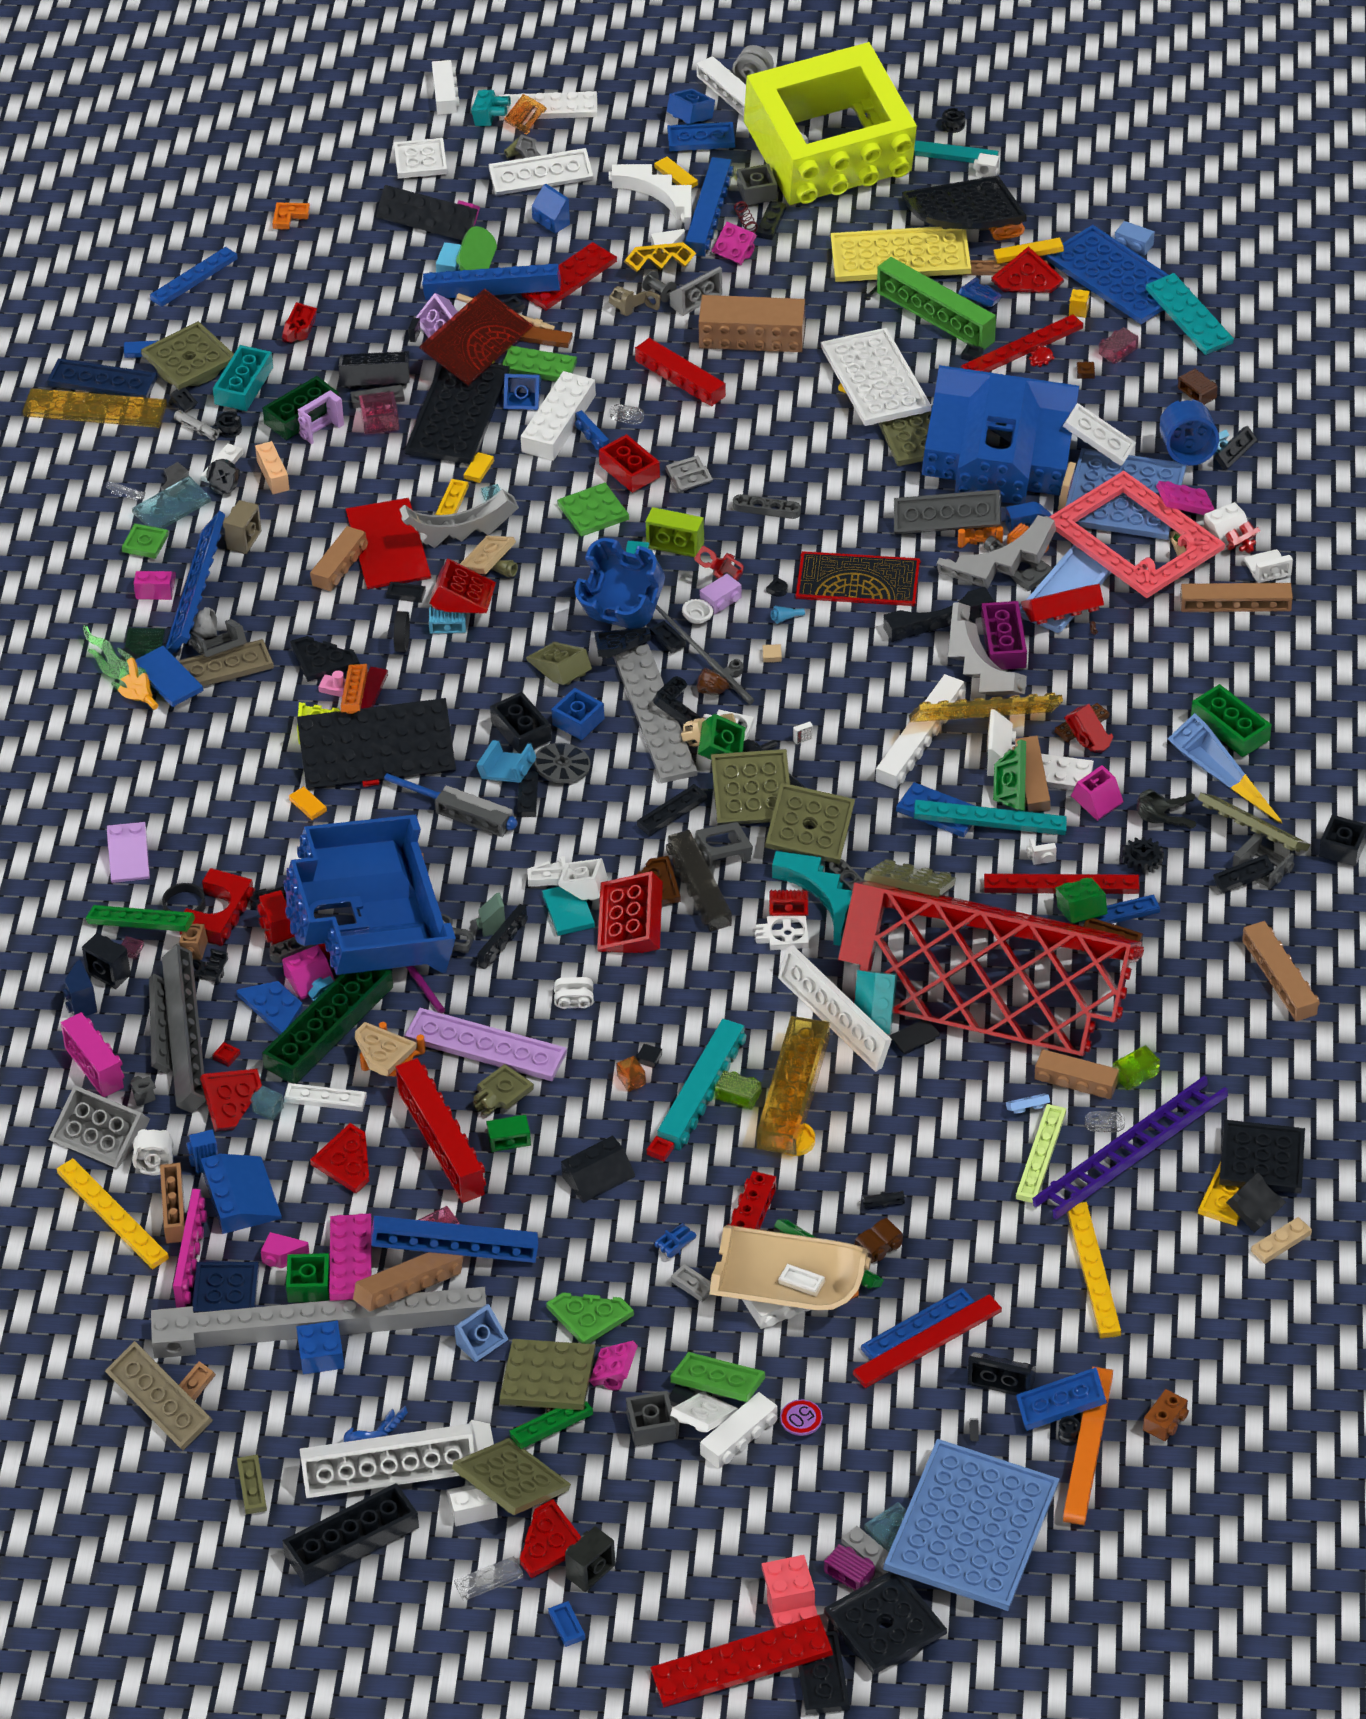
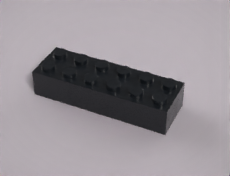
M395 1483L282 1540L284 1555L306 1586L418 1529V1512L398 1484Z

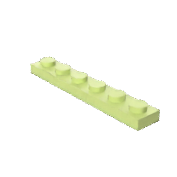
M1050 1104L1046 1105L1016 1193L1017 1200L1033 1203L1032 1198L1040 1193L1066 1115V1108Z

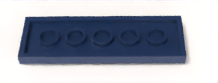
M58 358L47 380V384L52 387L147 401L157 380V373Z

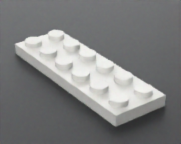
M597 91L499 95L511 97V105L507 106V116H499V120L597 117Z
M586 148L489 164L495 196L539 189L544 184L557 186L593 180Z

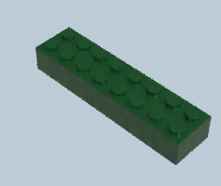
M382 969L341 974L262 1052L264 1068L290 1083L297 1084L393 988L392 971Z

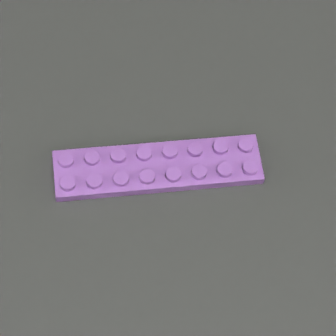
M419 1008L405 1034L406 1039L416 1043L417 1035H423L425 1046L498 1067L505 1064L516 1072L548 1081H553L567 1054V1048L423 1008Z

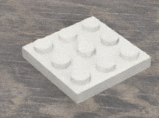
M443 138L394 142L398 178L447 174Z

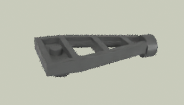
M993 536L988 537L984 543V548L989 552L1006 546ZM1022 559L1021 562H1025L1031 565V567L1022 573L1016 570L1014 576L1010 577L1018 585L1030 591L1040 584L1053 568L1042 560L1039 564Z

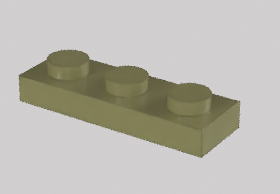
M258 1454L237 1458L246 1515L267 1511Z

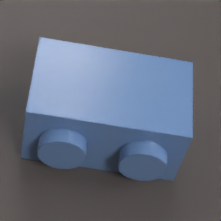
M1124 221L1115 232V240L1135 253L1145 256L1154 245L1155 231Z

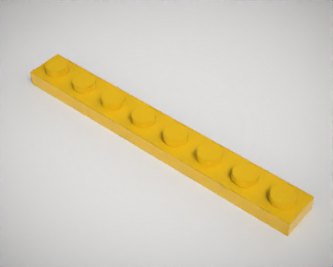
M74 1158L57 1168V1174L152 1270L169 1259L168 1253Z
M1081 1202L1069 1210L1067 1214L1100 1339L1121 1336L1119 1320L1087 1202Z

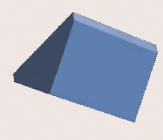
M486 1304L454 1326L456 1345L474 1362H477L509 1340L489 1304Z

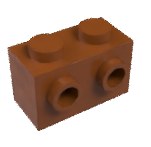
M1165 1389L1144 1417L1143 1431L1165 1442L1170 1435L1173 1436L1180 1421H1184L1188 1416V1400Z

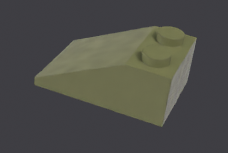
M553 642L526 657L527 661L547 678L561 685L570 684L573 679L584 676L587 671L592 669L586 649Z

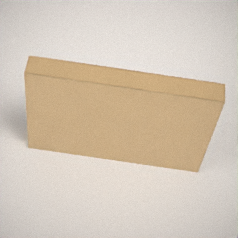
M486 536L460 564L479 574H487L516 541L514 537Z

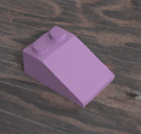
M145 822L107 826L111 883L150 879Z

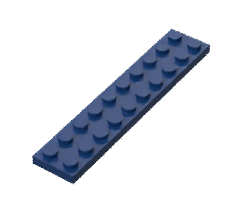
M220 510L202 529L165 647L172 655L174 653L177 654L182 644H186L191 636L189 632L194 626L195 622L193 619L198 613L199 609L197 606L202 600L201 593L206 587L205 580L210 574L208 570L214 561L212 557L218 548L216 544L221 538L220 531L223 529L225 513Z

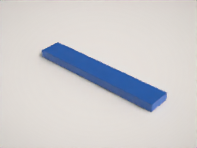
M961 1288L861 1345V1350L872 1360L975 1301Z

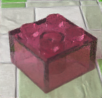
M394 391L359 396L364 434L399 430Z

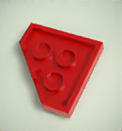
M1029 246L991 277V281L1003 292L1052 293L1064 283V279Z
M257 1069L201 1075L200 1080L215 1132L233 1130L262 1088Z
M349 1123L310 1159V1164L349 1190L358 1193L369 1182L365 1132Z
M553 1499L534 1509L524 1549L520 1555V1564L530 1578L565 1561L567 1548L581 1539L580 1534Z

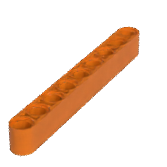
M1100 1367L1096 1368L1107 1403L1083 1411L1063 1515V1522L1084 1526L1113 1379L1112 1369Z

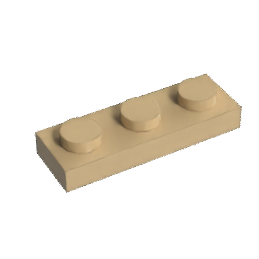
M1297 1217L1251 1247V1252L1266 1264L1310 1236L1312 1229Z

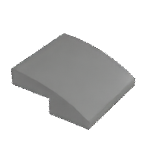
M698 455L666 465L665 467L668 476L680 492L713 482L707 467L703 466Z

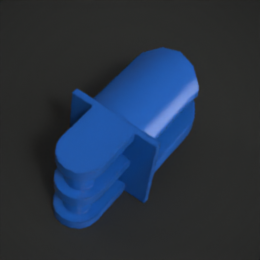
M681 1223L671 1232L665 1230V1234L655 1242V1247H660L662 1253L666 1252L667 1257L672 1258L677 1253L680 1255L681 1249L693 1241L697 1235L695 1232L690 1231V1228L685 1226L684 1223Z

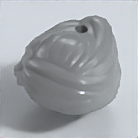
M204 607L195 617L192 632L206 640L217 636V616L213 609Z

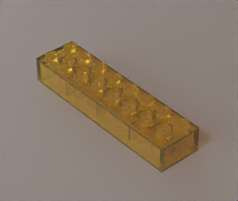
M795 1016L790 1017L757 1129V1149L792 1155L797 1154L830 1039V1022Z

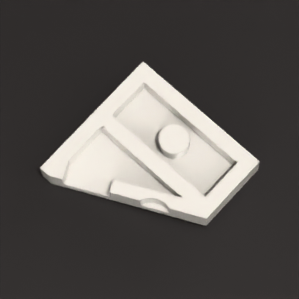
M565 856L559 857V861L550 864L548 861L539 866L528 868V887L558 886L565 866Z

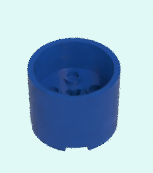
M1193 399L1192 401L1186 400L1181 402L1178 400L1170 404L1163 411L1160 417V433L1172 459L1180 464L1193 466L1204 463L1214 455L1219 445V433L1208 408L1203 403Z

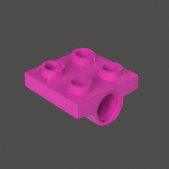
M726 222L712 252L742 265L745 258L749 259L752 256L755 247L753 242L757 235L730 222Z
M634 1341L601 1348L589 1382L594 1387L603 1385L609 1390H620L624 1379H627L638 1345Z

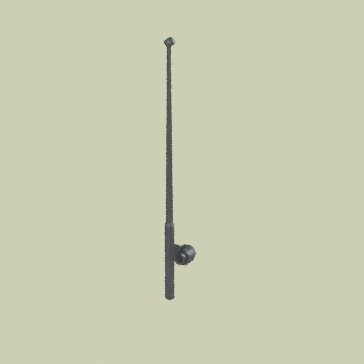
M656 605L655 609L700 653L708 664L721 677L726 679L729 685L749 705L752 704L754 698L732 678V676L738 677L743 673V663L741 660L734 659L729 663V666L723 669Z

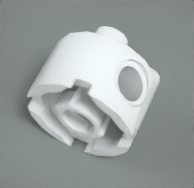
M139 1130L133 1142V1166L135 1168L137 1166L143 1174L160 1175V1165L173 1163L172 1151L174 1144L170 1133L166 1130Z

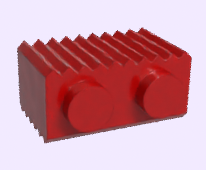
M771 889L769 891V916H808V891L803 889L801 891L799 889L797 891L795 889L793 891H773Z

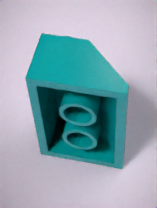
M857 970L854 1004L886 1034H891L897 974Z

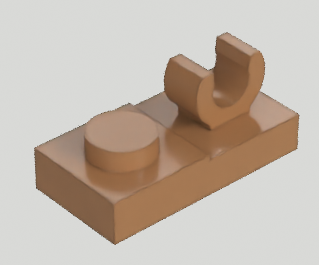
M199 1361L181 1381L179 1386L195 1401L216 1374Z

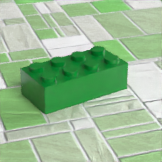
M1222 685L1215 686L1192 701L1191 716L1195 713L1200 717L1218 739L1241 757H1245L1270 741L1272 724Z

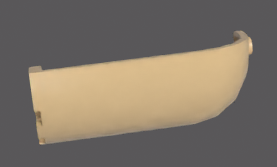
M726 1225L723 1227L719 1255L723 1256L721 1262H716L712 1273L709 1295L811 1310H833L847 1303L859 1290L865 1270L870 1269L871 1258L868 1257V1250L866 1248L846 1242ZM787 1264L825 1277V1283L817 1297L779 1284L778 1279Z

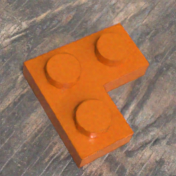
M276 202L272 223L273 229H290L291 219H308L310 203Z

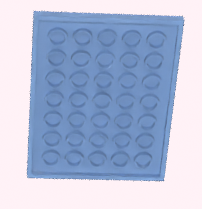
M937 1439L885 1560L883 1570L1009 1611L1060 1479Z

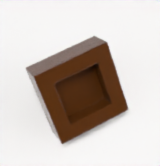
M1077 362V379H1095L1094 362Z

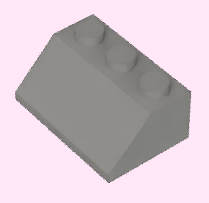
M715 268L670 292V306L684 316L701 306L702 295L721 296L722 268Z

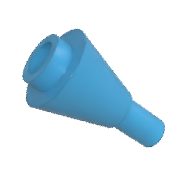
M774 606L773 610H771V618L776 624L795 616L805 615L804 608L793 609Z

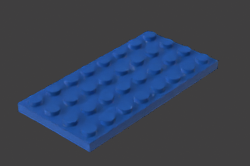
M1094 225L1062 243L1064 247L1063 252L1044 256V260L1140 324H1143L1164 310L1147 292L1146 284L1163 278L1168 274Z

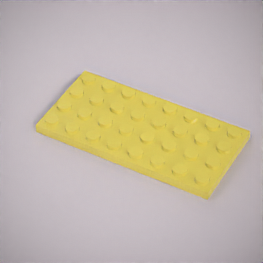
M939 226L831 233L835 282L877 280V267L890 257L927 277L971 274L966 229H942Z

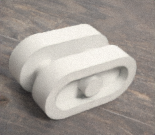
M559 978L554 982V1003L557 1007L562 1009L587 1008L594 1003L593 981L590 978Z

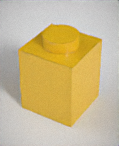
M1072 290L1069 316L1074 314L1076 317L1086 318L1089 308L1090 291Z

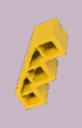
M684 242L639 246L632 250L624 260V263L637 272L646 260H649L661 270L672 257L681 266L685 267L696 252Z

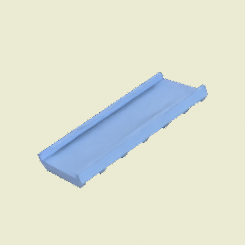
M1073 545L1026 600L1088 585L1100 584L1101 586L1111 572ZM1021 605L1019 607L1021 617L1030 621ZM1071 613L1065 614L1064 619L1055 621L1054 617L1047 619V623L1038 625L1059 633L1062 632L1074 616H1071Z

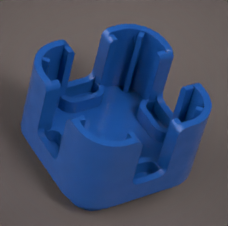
M601 538L594 541L589 546L585 557L591 568L588 581L578 578L575 585V595L587 615L594 620L629 629L643 628L653 617L664 585L665 574L654 553L646 547L637 546L635 554L625 552L617 540Z

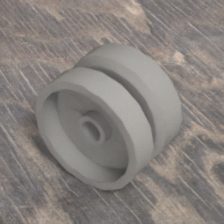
M749 45L742 50L739 57L733 63V74L746 85L747 75L772 69L774 66L773 58L764 48L757 45Z

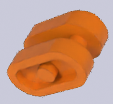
M1021 222L1018 225L1009 224L1001 228L991 227L989 230L993 238L1000 241L1022 235L1025 227Z

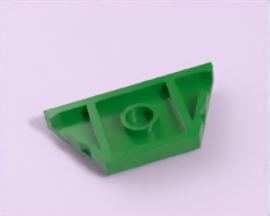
M1018 740V746L1014 750L1009 749L994 764L993 800L1017 810L1025 811L1026 741Z

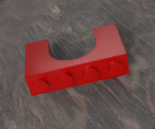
M210 868L202 881L204 894L227 901L229 903L228 907L213 914L188 908L184 912L194 914L195 919L192 924H204L209 943L223 946L226 939H229L233 927L238 924L241 913L245 912L247 903L250 900V896L252 897L255 888H253L252 879Z

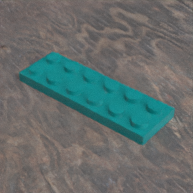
M1175 273L1146 284L1147 292L1204 355L1233 344L1234 338Z

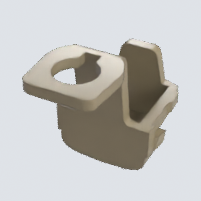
M617 286L609 295V303L620 309V313L625 316L632 314L633 307L643 303L655 310L660 308L661 297L653 291H643L634 295L633 291ZM653 296L656 304H652L648 297Z

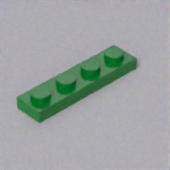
M585 1401L584 1410L556 1408L510 1430V1438L520 1449H523L593 1415V1408L587 1401Z

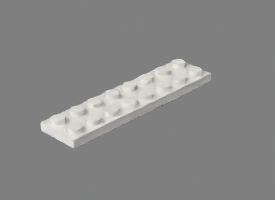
M795 946L787 947L778 978L875 1072L881 1069L892 1039Z

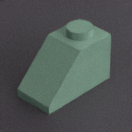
M500 892L491 897L478 910L479 918H476V925L478 930L481 929L483 937L494 935L505 922L504 904Z

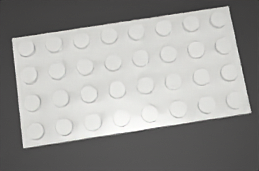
M887 328L821 342V348L864 426L931 411L930 402Z

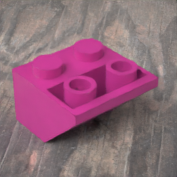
M1103 765L1079 780L1071 794V797L1097 821L1124 802L1116 777Z

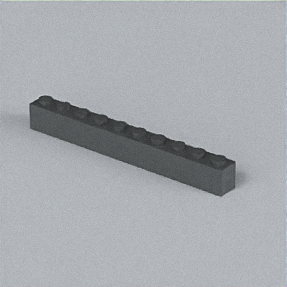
M176 944L162 957L175 1098L177 1107L193 1113L206 1102L200 1080L201 1075L204 1074L192 952Z

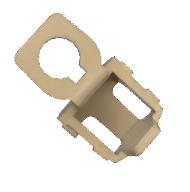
M733 713L720 715L736 723ZM704 718L694 719V721L691 720L683 724L681 737L689 746H699L702 722L705 721Z

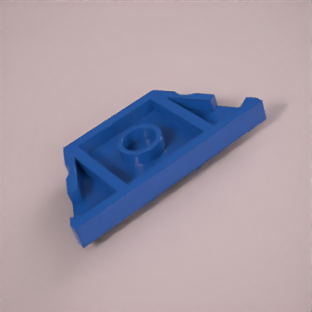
M976 277L961 287L958 293L980 302L986 307L994 306L1002 297L1000 293L993 290L990 286L979 284L980 279Z
M279 981L236 990L237 996L279 1035L296 1019V1016L303 1009L302 1002Z

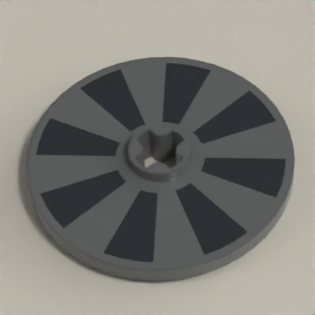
M553 743L537 751L534 766L536 771L547 780L557 783H572L583 779L588 774L590 759L577 746L567 743Z

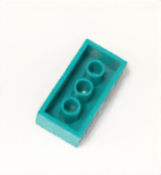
M239 345L213 387L214 404L247 411L274 368L272 352Z

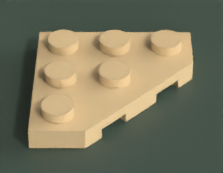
M364 1022L355 1031L354 1038L369 1069L380 1075L388 1076L396 1069L395 1066L400 1065L416 1050V1042L367 1022Z

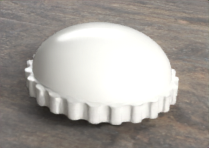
M691 599L683 605L682 613L689 622L701 624L710 620L713 615V609L704 600Z

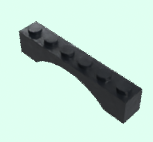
M986 587L968 591L958 602L970 606V621L981 617L982 603H994V600ZM953 605L933 612L918 613L899 610L884 614L883 628L891 642L948 627L951 626Z

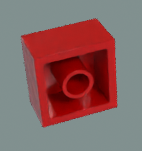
M279 890L259 896L260 904L257 905L258 913L261 916L259 924L261 929H265L264 934L267 943L271 942L273 946L295 937L294 934H291L290 919L286 917L287 903L282 891Z

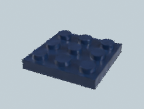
M197 1262L192 1304L194 1313L256 1307L259 1262Z

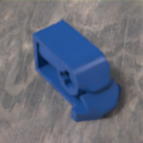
M1037 502L1006 507L1005 524L1010 533L1020 523L1030 527L1037 515L1049 517L1052 514Z

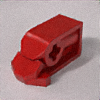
M296 302L288 320L285 322L282 341L292 343L296 340L303 341L307 339L316 320L317 308Z
M1090 704L1078 707L1064 717L1077 741L1084 748H1089L1091 752L1102 753L1108 749L1113 735L1112 733H1106Z

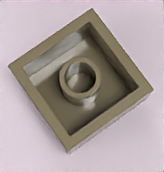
M239 500L232 507L231 513L223 522V528H225L224 539L228 550L243 554L248 553L262 532L259 505Z

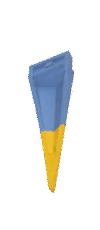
M1195 713L1168 738L1169 742L1182 755L1282 824L1281 819L1212 730Z

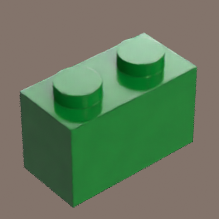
M526 1115L486 1121L491 1152L531 1146L530 1129Z

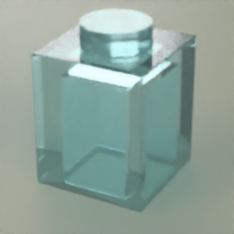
M261 1086L251 1097L253 1112L272 1121L284 1108L282 1094L265 1086Z

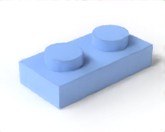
M1043 1093L1006 1102L1007 1110L1014 1111V1114L1025 1112V1108L1032 1106L1033 1109L1043 1108L1046 1103H1050L1049 1094Z

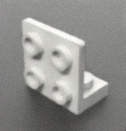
M1277 549L1244 557V561L1257 583L1290 576L1292 573V557L1290 555L1281 556Z

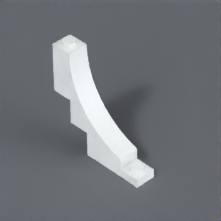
M652 164L612 165V171H609V181H612V188L634 190L656 198L670 209L676 220H681V223H684L685 230H689L692 220V185H672V175H652Z

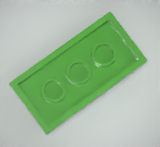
M510 346L502 365L510 366L509 374L540 375L543 380L556 382L563 371L573 373L577 357Z
M688 1352L670 1378L671 1383L748 1402L765 1379V1371Z

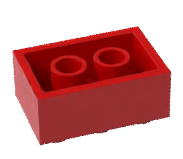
M627 434L599 449V465L632 493L660 478V462Z

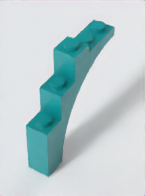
M776 851L772 863V878L801 886L817 897L829 911L834 925L833 945L841 946L852 890L843 889V883L840 882V874L824 872V866L821 865V857Z

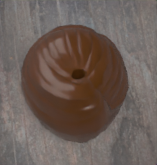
M704 668L698 677L697 688L698 692L702 694L719 695L729 688V683L720 675Z

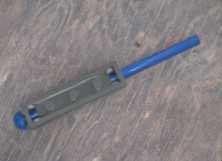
M388 773L384 777V780L434 798L437 814L503 837L508 830H514L517 827V819L513 817V810L506 806H501L447 785L441 792H436Z

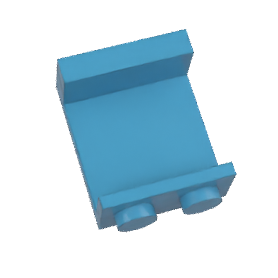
M492 740L476 766L481 779L521 783L535 762L536 754L531 744H527L521 754L503 752L500 742Z

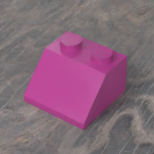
M136 571L134 578L136 599L172 600L176 572Z
M318 945L282 959L284 975L300 1000L310 997L308 992L313 987L312 983L318 978L322 977L324 979L331 976L334 980L328 961Z

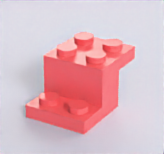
M804 1555L762 1563V1571L767 1585V1603L775 1628L818 1615L815 1607V1589Z

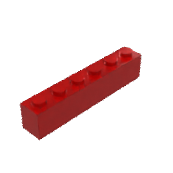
M648 338L635 347V361L711 407L726 397V383L653 339Z

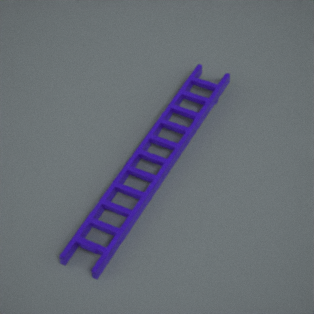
M1201 1077L1057 1181H1052L1049 1187L1032 1198L1033 1206L1038 1207L1047 1199H1051L1059 1204L1058 1207L1052 1210L1053 1218L1057 1220L1228 1097V1089L1224 1087L1209 1098L1199 1092L1208 1085L1207 1077ZM1193 1096L1203 1103L1195 1108L1185 1101ZM1179 1106L1189 1113L1181 1118L1171 1111ZM1165 1116L1175 1123L1166 1128L1157 1123V1121ZM1148 1127H1152L1161 1133L1151 1138L1143 1133V1131ZM1137 1137L1146 1142V1144L1138 1149L1128 1142ZM1123 1147L1132 1154L1124 1159L1114 1152ZM1109 1157L1118 1164L1109 1169L1099 1162ZM1093 1167L1103 1174L1097 1179H1093L1085 1174V1172ZM1080 1178L1088 1183V1185L1080 1190L1070 1183ZM1064 1188L1072 1194L1069 1199L1065 1200L1056 1195V1193Z

